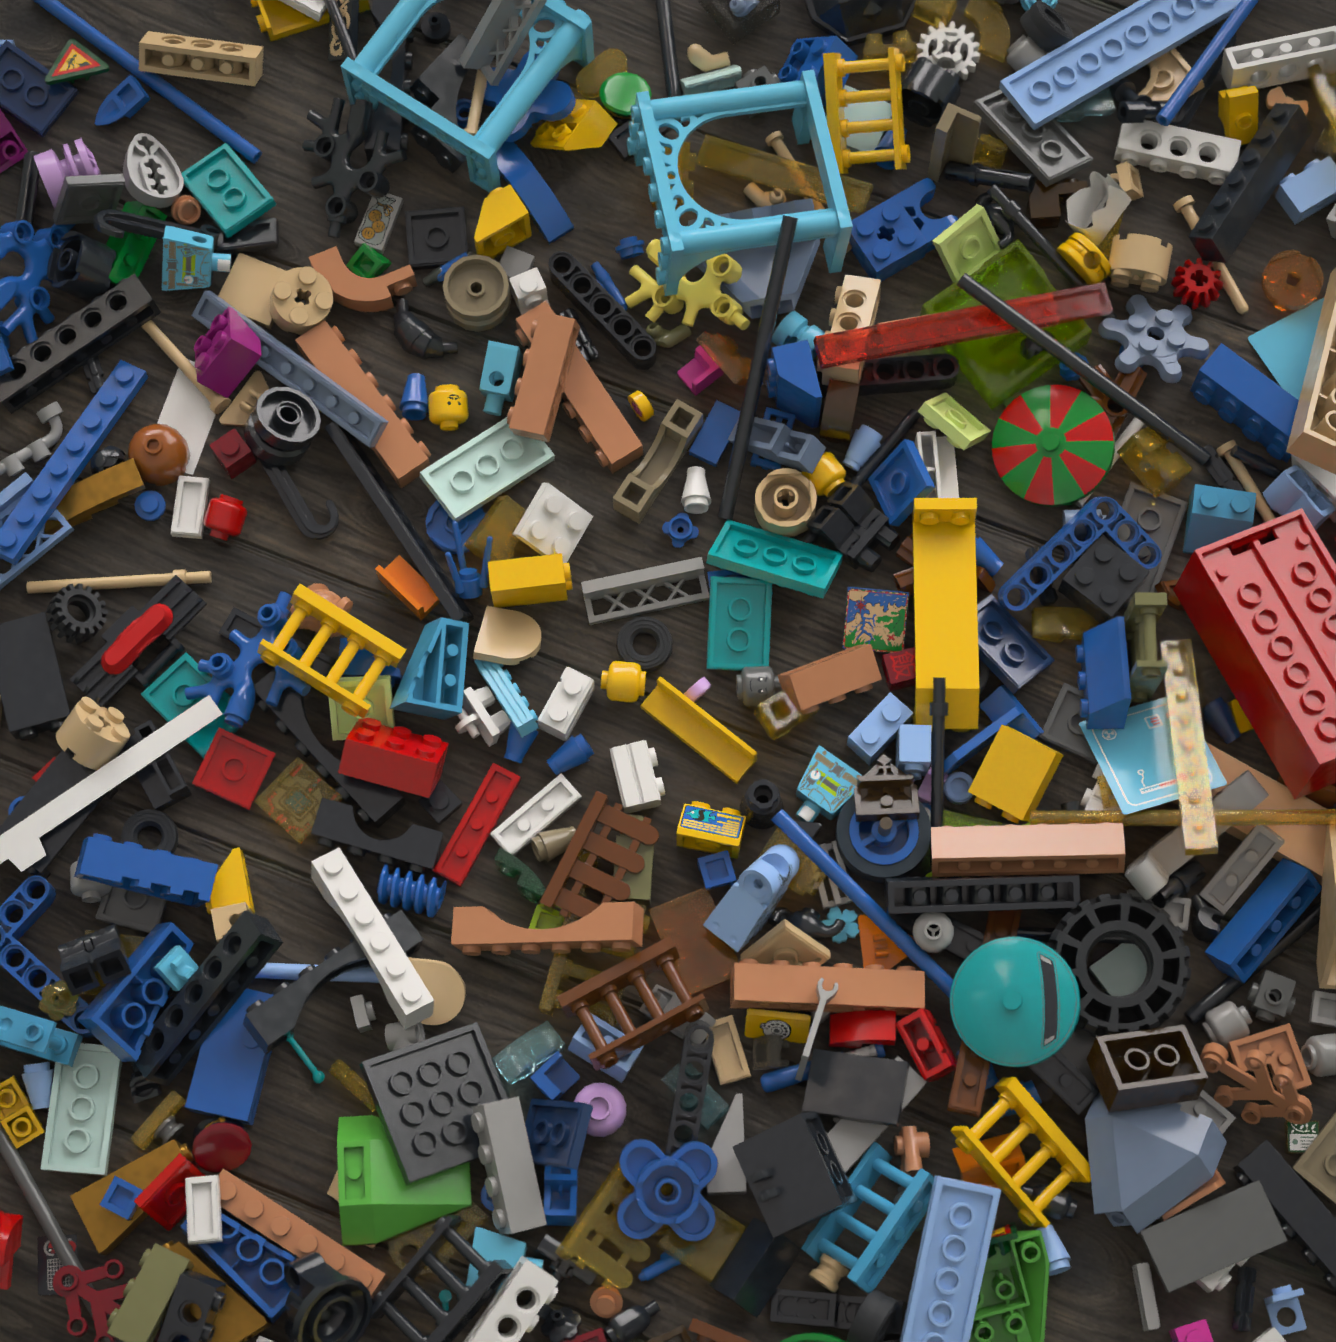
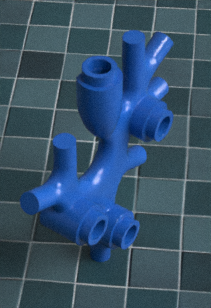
M26 220L9 222L1 226L0 260L7 253L16 252L23 258L25 269L21 276H7L0 279V311L13 297H15V305L18 308L0 326V331L4 335L9 336L20 325L26 343L29 344L38 339L33 323L34 313H37L45 324H49L55 319L48 308L50 304L49 293L39 285L42 280H48L53 283L47 277L50 255L54 247L60 249L64 243L60 239L75 224L55 225L54 223L50 228L38 230L35 235L32 225Z
M280 592L276 603L265 604L259 609L257 619L262 628L253 638H247L238 630H233L230 633L229 640L240 649V655L235 661L225 653H216L210 657L209 661L201 659L198 663V670L212 674V680L203 685L185 688L186 699L205 698L210 695L218 706L224 690L232 687L234 691L224 712L226 717L224 721L235 728H242L243 724H247L256 697L255 686L251 677L252 671L258 664L264 662L260 658L261 655L257 653L259 644L262 639L273 644L288 621L287 617L290 611L287 609L291 595L286 592ZM292 638L283 650L297 660H300L304 654V651ZM277 665L275 667V679L265 702L276 707L284 689L291 687L300 695L306 696L310 692L311 687Z

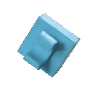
M180 945L174 946L154 967L155 971L174 991H179L199 968Z

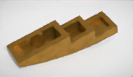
M129 459L73 484L56 507L57 510L71 526H75L93 519L91 514L119 504L118 499L145 489L134 459ZM47 520L44 534L52 535L59 531L63 525L58 520Z

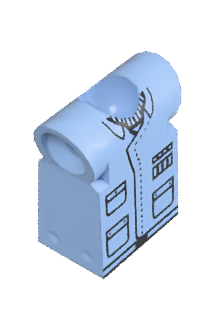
M777 844L769 848L740 874L739 879L732 885L703 926L735 951L739 952L762 930L787 890L790 881L797 874L800 860L796 851L785 844Z

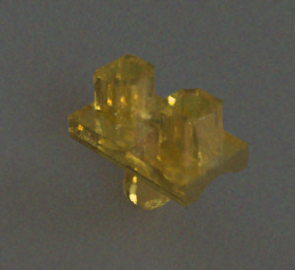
M907 30L893 33V44L883 45L881 34H867L862 60L888 58V48L895 47L899 48V54L903 53L906 70V64L916 61L917 45L916 42H912ZM889 70L876 71L877 73L887 72L888 80H890Z

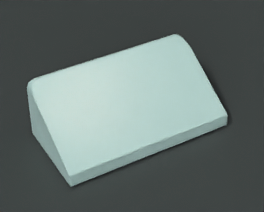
M731 65L680 79V85L684 95L719 91L735 86V82L741 79L742 70L738 65Z

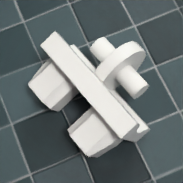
M488 686L475 691L469 687L464 690L462 713L457 715L461 721L455 726V729L459 734L468 731L472 739L481 734L490 747L497 743L499 735L509 728L511 721L503 710L492 716L486 711L485 708L495 703L494 695Z

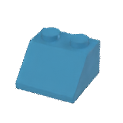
M1195 484L1189 496L1183 553L1193 554L1196 549L1252 528L1256 493Z

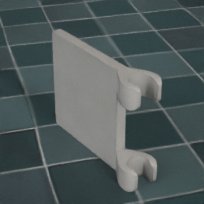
M823 978L819 979L816 987L819 1001L816 1012H810L813 1023L795 1078L799 1081L802 1080L818 1027L830 1016L831 1012H823L824 1007L836 996L838 991V983L836 982L834 983L833 990H824L822 988Z

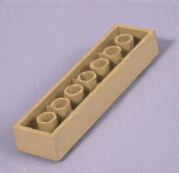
M1336 267L1330 274L1286 452L1335 475Z

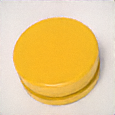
M1074 232L1065 243H1062L1057 248L1061 256L1092 289H1095L1104 278L1111 274V265L1106 257L1081 233Z

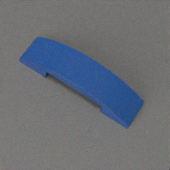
M504 142L496 153L499 176L502 175L508 185L512 186L532 216L533 223L546 241L551 244L573 230L574 226L547 183L526 155L514 142Z

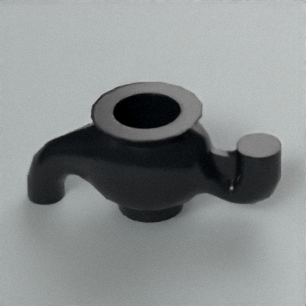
M986 191L976 198L975 205L978 204L984 207L996 234L1003 236L998 241V245L1003 251L1014 240V225L1016 224L1012 219L1008 220L1000 212L1002 208L997 203H991L993 199Z
M776 907L767 920L771 925L776 926L786 919L814 940L836 936L846 925L843 920L836 919L834 924L827 926L819 919L820 914L808 907L803 908L802 911L791 912L785 907Z

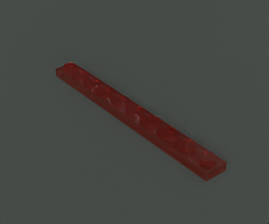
M1105 282L1005 301L1038 327L1109 315L1113 310ZM984 305L819 335L815 336L813 342L820 367L824 369L1019 331Z

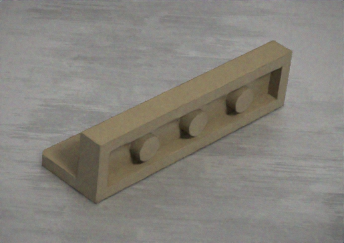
M951 103L947 104L935 130L927 178L938 182L949 161L972 165L982 119L979 115Z

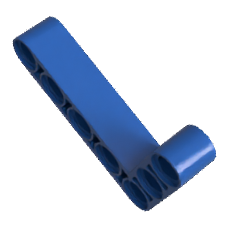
M1094 497L1002 585L998 591V601L1005 609L1013 611L1025 609L1101 534L1146 569H1152L1159 564L1162 557L1161 549L1117 501L1110 497ZM1101 502H1105L1109 507V513L1104 519L1099 518L1096 513L1097 506ZM1080 523L1085 525L1087 529V535L1081 541L1074 536V529ZM1123 524L1127 525L1130 530V535L1125 541H1121L1117 535L1118 528ZM1057 545H1061L1065 550V556L1060 562H1056L1052 558V550ZM1146 546L1151 552V557L1148 562L1143 564L1139 560L1138 554L1140 549ZM1038 566L1043 572V577L1040 582L1034 584L1030 580L1029 575L1030 571ZM1013 588H1017L1021 594L1020 601L1016 605H1011L1007 599L1009 591Z
M36 875L31 876L0 906V965L74 1032L83 1038L95 1037L87 1029H80L79 1021L77 1020L89 1004L78 994L72 996L67 984L18 941L52 905L56 896L54 887L45 878ZM40 885L45 886L44 895L39 899H32L34 888ZM16 909H23L21 920L15 923L10 922L11 913ZM23 953L24 961L22 964L12 967L10 962L13 955ZM46 973V983L42 987L35 988L33 985L34 978L38 974ZM62 994H69V1004L65 1008H57V998Z

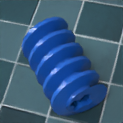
M385 864L377 887L378 901L380 904H386L390 899V904L394 908H397L402 902L405 911H409L414 905L416 914H422L426 909L427 916L433 918L442 905L447 882L445 880L442 886L438 888L437 878L433 877L427 885L425 884V874H421L416 881H413V871L410 870L402 878L401 868L399 867L391 875L389 874V865Z

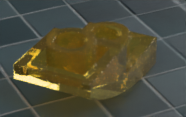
M1038 607L1031 610L1032 637L1056 643H1061L1065 638L1081 641L1083 632L1098 626V621L1080 608Z

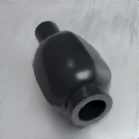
M1024 1184L1021 1189L1033 1202L1048 1187V1184H1039L1034 1187ZM1062 1190L1041 1213L1058 1220L1065 1217L1072 1219L1078 1201L1072 1199L1069 1192Z
M652 1300L645 1306L631 1305L612 1316L603 1332L609 1342H630L648 1328L650 1317L661 1311L655 1300Z

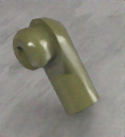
M655 322L646 327V332L654 339L656 345L671 348L692 335L690 328L683 323L672 330L663 329L659 323Z

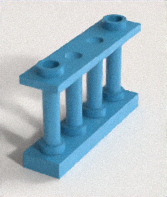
M0 1006V1046L72 1067L83 1037L79 1034L56 1028L57 1023Z
M875 1141L863 1154L860 1163L848 1179L858 1201L821 1218L814 1230L809 1233L806 1242L801 1248L819 1264L820 1256L822 1253H825L849 1268L851 1271L847 1278L867 1294L876 1288L928 1211L934 1177L922 1168L919 1169L915 1177H911L889 1164L893 1157ZM881 1174L906 1188L896 1204L871 1191V1188ZM863 1201L888 1215L877 1232L852 1217ZM844 1228L869 1242L859 1259L834 1244Z

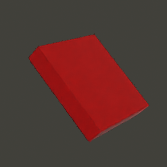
M219 727L192 785L250 810L276 753Z
M179 1153L134 1202L169 1231L187 1213L185 1178L206 1175Z

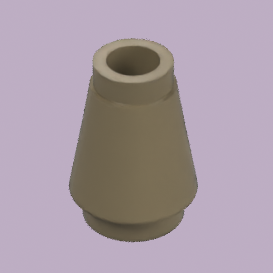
M571 826L536 833V837L531 838L530 842L539 862L543 860L549 862L565 852L576 832L575 828Z

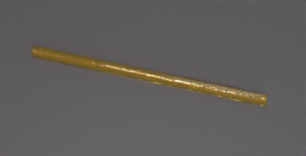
M1336 809L1181 810V815L1180 810H1140L1127 815L1123 814L1121 810L1030 811V825L1100 824L1103 822L1123 823V826L1336 825Z

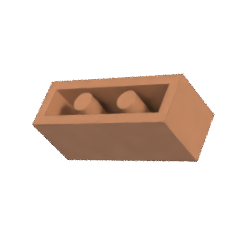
M871 644L855 645L777 675L789 711H801V714H808L818 710V704L827 700L829 704L846 699L845 694L853 690L856 694L868 691L873 688L872 683L882 680Z

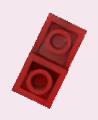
M868 1010L830 1015L829 1047L861 1049L862 1043L895 1045L896 1011Z

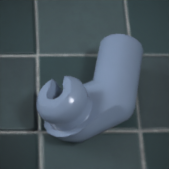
M731 0L729 7L735 16H746L758 5L759 0Z

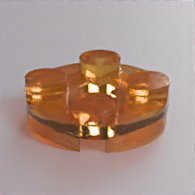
M1287 250L1273 256L1265 267L1261 280L1262 289L1276 309L1281 311L1301 310L1310 306L1318 298L1324 276L1319 263L1311 256L1308 258L1300 254V251ZM1288 274H1291L1293 278L1300 279L1296 286L1286 283Z

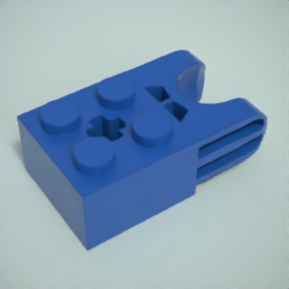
M926 178L851 220L853 225L849 243L852 246L851 251L869 278L880 279L882 282L922 259L926 253L936 248L932 240L958 220L954 215H948L941 219H930L922 213L921 208L933 198L936 185L932 179Z

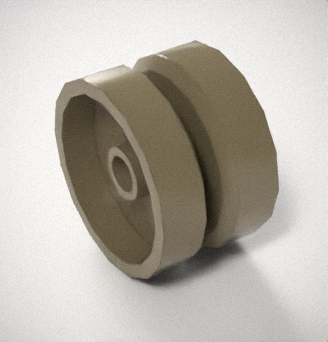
M483 255L465 256L454 262L445 273L443 291L447 310L457 325L466 330L481 332L490 330L503 322L510 310L511 294L507 273L499 262Z

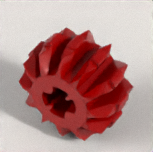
M1201 257L1197 258L1195 264L1188 259L1184 262V267L1178 266L1174 272L1176 276L1172 278L1171 286L1175 287L1173 291L1174 297H1183L1181 300L1182 305L1191 302L1192 309L1195 310L1200 303L1206 309L1211 303L1210 300H1218L1220 296L1218 291L1222 290L1223 281L1218 280L1221 276V270L1212 271L1213 261L1203 265Z

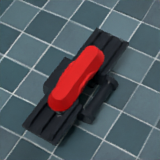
M175 575L140 611L131 606L101 635L106 644L70 680L100 707H104L133 677L143 687L147 688L150 685L149 681L178 652L182 653L185 650V647L175 636L207 603ZM164 639L168 641L169 644L139 673L135 667L140 662L138 657L153 642L158 644Z

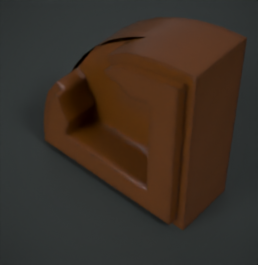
M976 565L977 587L992 593L996 586L995 581L985 568Z
M1179 579L1161 581L1155 585L1158 593H1167V604L1169 606L1185 611L1173 591Z

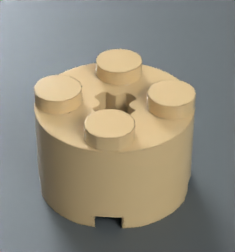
M1127 234V239L1119 240L1120 235L1114 236L1109 257L1111 285L1125 288L1130 283L1141 285L1140 289L1146 292H1158L1159 286L1165 285L1167 282L1173 246L1168 243L1167 247L1161 245L1162 239L1149 235Z
M298 267L286 271L276 281L270 296L269 311L273 321L286 332L289 331L303 335L326 320L333 304L331 286L326 278L312 267ZM297 297L300 300L304 299L306 301V304H304L303 302L297 303L295 300Z
M781 468L770 472L759 483L755 494V516L762 529L786 537H794L807 531L808 527L806 524L815 515L817 494L814 484L795 469ZM782 500H787L789 506H783Z
M82 697L56 732V740L64 751L69 748L75 753L72 759L90 769L98 770L117 757L129 740L130 733L123 723L124 715L114 707H109L108 709L100 707L91 698Z

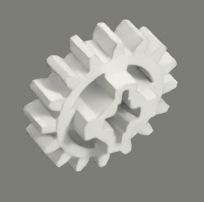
M941 21L937 30L929 26L928 35H920V43L916 46V53L918 54L916 60L918 57H926L933 64L945 70L955 71L965 81L968 78V71L974 73L976 69L975 63L979 62V42H973L975 35L973 32L965 34V25L956 29L954 21H951L949 27H945ZM932 45L933 52L932 55L929 56L928 49ZM966 50L967 58L963 61V51Z

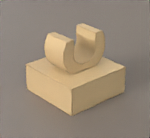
M1127 161L1116 165L1117 173L1110 174L1116 183L1119 182V186L1131 200L1144 197L1139 170Z

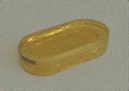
M615 48L607 49L598 55L578 73L576 84L579 93L587 98L598 97L602 83L609 76L627 71L626 55L621 50Z

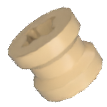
M822 1253L819 1258L820 1264L817 1268L811 1270L809 1276L826 1289L835 1293L839 1288V1280L846 1277L849 1270L832 1257Z

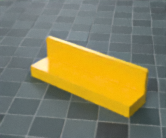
M661 676L657 679L655 689L641 704L642 710L736 784H738L757 760V752Z

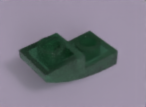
M499 848L494 858L496 865L499 866L498 871L515 879L516 875L520 876L517 882L518 890L522 891L520 895L531 902L538 903L546 890L543 883L522 861Z

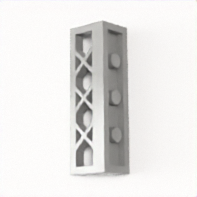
M492 0L459 59L463 68L480 69L490 85L498 86L547 0H534L533 4H531V0ZM522 10V23L518 27V15ZM509 33V46L505 50V37ZM496 56V68L493 71L490 64Z
M702 557L581 582L590 625L709 600ZM698 578L702 593L688 595L681 591L680 588L685 581ZM679 582L676 587L672 585L673 583ZM665 586L673 592L666 601L659 602L650 596L655 587ZM648 589L646 593L641 590ZM634 592L642 597L638 606L628 608L620 603L626 593ZM676 594H678L679 596H681L680 598H675V599H674V597L676 596ZM619 595L616 600L612 598V596ZM604 598L613 604L607 613L594 616L591 601ZM646 601H649V602L652 603V604L644 605ZM616 607L622 609L619 611H614Z

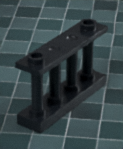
M455 1215L444 1216L436 1222L432 1228L434 1233L387 1289L378 1292L372 1298L373 1306L370 1319H380L386 1315L411 1342H453L514 1268L506 1260H490L487 1262L456 1231L464 1219L461 1216ZM446 1241L478 1270L477 1275L479 1278L472 1286H466L435 1256ZM426 1265L457 1295L456 1300L458 1303L451 1311H445L414 1280ZM405 1290L436 1320L435 1325L437 1328L430 1336H424L393 1305Z

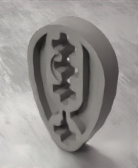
M146 133L135 135L128 147L123 163L125 186L137 201L155 208L169 207L179 197L183 189L184 180L180 169L167 149L153 136ZM152 173H155L153 179L150 178V177H151V174H152ZM155 183H159L157 190H153Z

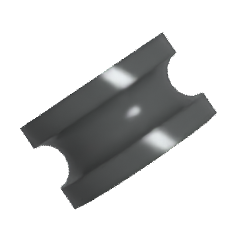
M171 1115L162 1122L153 1136L156 1139L161 1138L163 1140L162 1145L173 1139L176 1140L184 1130L185 1125L183 1123L177 1124L176 1117Z

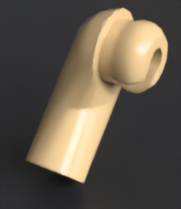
M692 44L687 50L689 61L704 72L730 66L727 52L712 55L700 44Z
M751 182L743 191L757 207L786 202L785 193L779 188H774V191L763 192L754 182Z

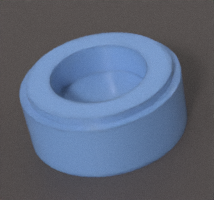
M964 772L950 774L944 783L945 798L957 805L967 803L973 796V794L968 792L973 779Z

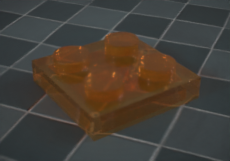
M703 332L696 341L734 384L746 386L751 360L748 357L743 358L736 351L739 346L730 336Z

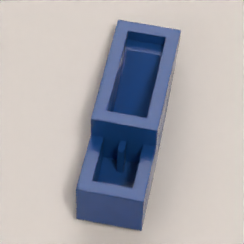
M545 1166L544 1214L546 1226H576L578 1169Z

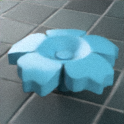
M838 906L831 907L830 912L826 916L828 920L822 921L827 926L834 924L836 919H841L846 923L843 930L838 935L832 937V942L840 944L847 941V936L855 938L859 934L858 924L854 923L858 915L854 910L849 911L845 909L841 913Z

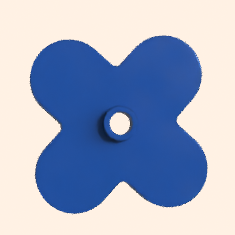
M529 51L523 56L515 70H506L498 86L490 85L487 80L483 101L485 105L496 108L523 71ZM560 70L550 80L505 142H513L522 138L529 128H533L532 124L541 119L545 121H558L567 117L572 112L576 99L568 84L556 80Z
M636 1139L629 1142L622 1149L619 1158L620 1169L623 1175L634 1186V1190L622 1200L617 1209V1222L623 1233L634 1239H644L654 1234L662 1225L668 1224L678 1236L685 1240L699 1241L707 1237L714 1228L715 1213L709 1202L700 1194V1191L714 1178L717 1172L718 1161L714 1151L703 1142L691 1141L683 1144L671 1156H666L652 1141ZM665 1183L673 1186L672 1192L668 1195L661 1193V1186Z

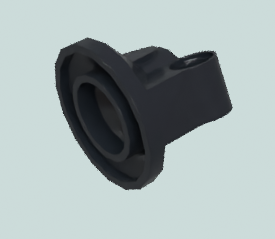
M312 1252L287 1263L284 1266L283 1272L285 1280L290 1287V1292L285 1305L289 1317L285 1321V1332L290 1342H358L363 1336L371 1317L373 1303L369 1289L357 1278L339 1273L327 1264L317 1252Z

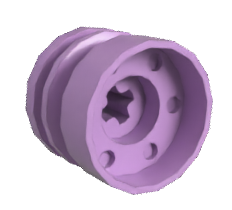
M82 138L74 140L79 154L72 155L68 144H64L65 159L59 160L52 149L34 156L38 171L54 209L65 176L101 175L93 153L84 144Z

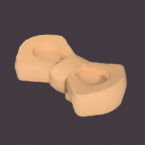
M1281 87L1273 88L1266 95L1267 109H1272L1275 103L1298 104L1307 116L1308 114L1307 101H1294L1291 97H1286Z

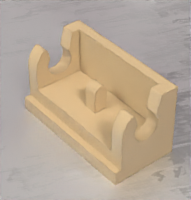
M246 902L211 909L215 936L218 943L244 910L253 913Z

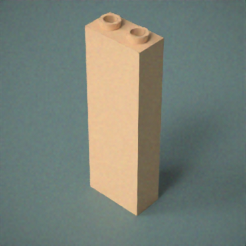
M1207 743L1227 781V785L1249 770L1269 794L1260 804L1225 832L1243 841L1260 820L1285 840L1284 844L1272 858L1279 862L1282 858H1285L1309 869L1319 884L1322 885L1327 825L1326 808L1304 796L1294 800L1289 789L1283 784ZM1227 785L1171 802L1177 805L1180 802V807L1194 813Z

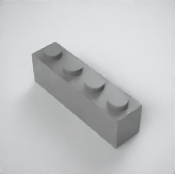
M899 1056L895 1059L897 1061H903ZM910 1066L901 1112L927 1083ZM833 1118L836 1125L827 1135L845 1174L888 1126Z
M519 1096L473 1106L471 1123L479 1137L478 1155L486 1169L485 1187L488 1195L492 1197L494 1206L492 1220L494 1226L499 1229V1234H513L547 1225Z

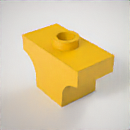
M1242 86L1219 91V118L1224 127L1225 137L1241 140V145L1249 144L1258 131L1259 92L1255 86Z

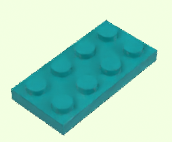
M727 519L708 552L706 563L724 570L746 575L750 578L770 582L780 587L800 591L810 596L824 598L842 563L843 553Z

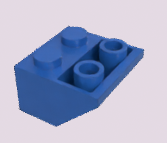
M837 36L796 39L795 43L791 46L790 54L784 66L779 71L778 78L781 83L798 81L801 78L802 71L814 70L822 105L826 106L823 53H840L841 59H845V62L856 61L858 56ZM850 73L846 74V77H842L843 87Z

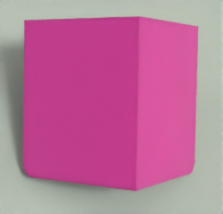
M703 342L695 349V358L678 370V377L696 396L723 375L724 364L707 344Z

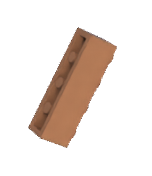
M540 311L538 320L533 321L530 336L533 338L531 347L525 350L523 356L524 373L522 378H518L515 386L517 399L515 406L510 407L507 415V424H509L510 430L515 435L550 442L580 326L575 319Z

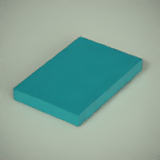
M224 143L181 173L184 186L227 238H230L276 206L273 197L227 143Z
M710 577L706 669L742 671L744 667L769 666L772 583L756 578Z
M185 652L144 690L141 696L167 722H170L204 699L187 700L185 688L209 683L212 678L207 673L199 671L198 664ZM225 691L217 706L222 715L185 739L203 759L219 727L233 734L239 729L228 725L224 721L226 718L224 712L231 698Z

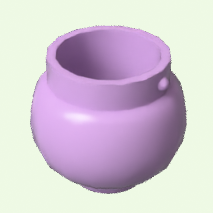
M593 1083L585 1086L574 1100V1102L593 1105L587 1134L593 1137H605L615 1133L622 1126L626 1117V1102L623 1095L616 1087L607 1083Z

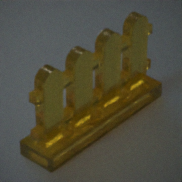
M619 1160L555 1251V1254L563 1260L573 1256L576 1257L578 1261L575 1265L580 1269L588 1266L604 1278L602 1286L606 1289H610L612 1285L617 1289L629 1287L633 1277L631 1272L625 1268L628 1261L632 1259L634 1262L640 1263L647 1260L650 1256V1248L643 1239H634L627 1236L620 1229L616 1221L618 1206L634 1190V1186L631 1183L627 1189L622 1186L626 1177L620 1169ZM669 1183L661 1186V1193L664 1195L670 1194L673 1190V1186ZM610 1203L614 1208L608 1215L604 1210ZM668 1224L662 1225L652 1235L660 1236L664 1234L668 1229ZM592 1229L596 1234L590 1242L586 1237ZM603 1239L623 1253L618 1261L598 1248Z

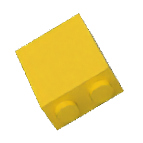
M562 553L488 562L491 595L494 607L497 608L568 600L567 590H573L570 564L563 563Z
M1001 725L968 792L976 796L974 802L988 809H991L993 805L1003 810L1002 817L1016 824L1020 820L1030 822L1063 754L1009 726Z

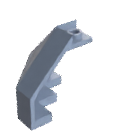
M813 198L718 214V216L730 219H754L813 211L814 204ZM697 219L688 220V225L694 224ZM704 221L702 228H705V225L713 226L710 221ZM820 239L793 242L777 314L794 311L820 245ZM777 245L725 253L741 265L742 275L733 284L722 282L720 289L742 306V310L751 319L761 317ZM706 261L697 265L704 274L707 267Z
M1099 1092L1093 1099L1085 1118L1094 1214L1105 1213L1114 1227L1131 1225L1138 1234L1213 1178L1227 1143L1226 1139L1211 1118L1199 1114L1198 1118L1180 1110L1182 1105L1178 1103L1108 1112Z

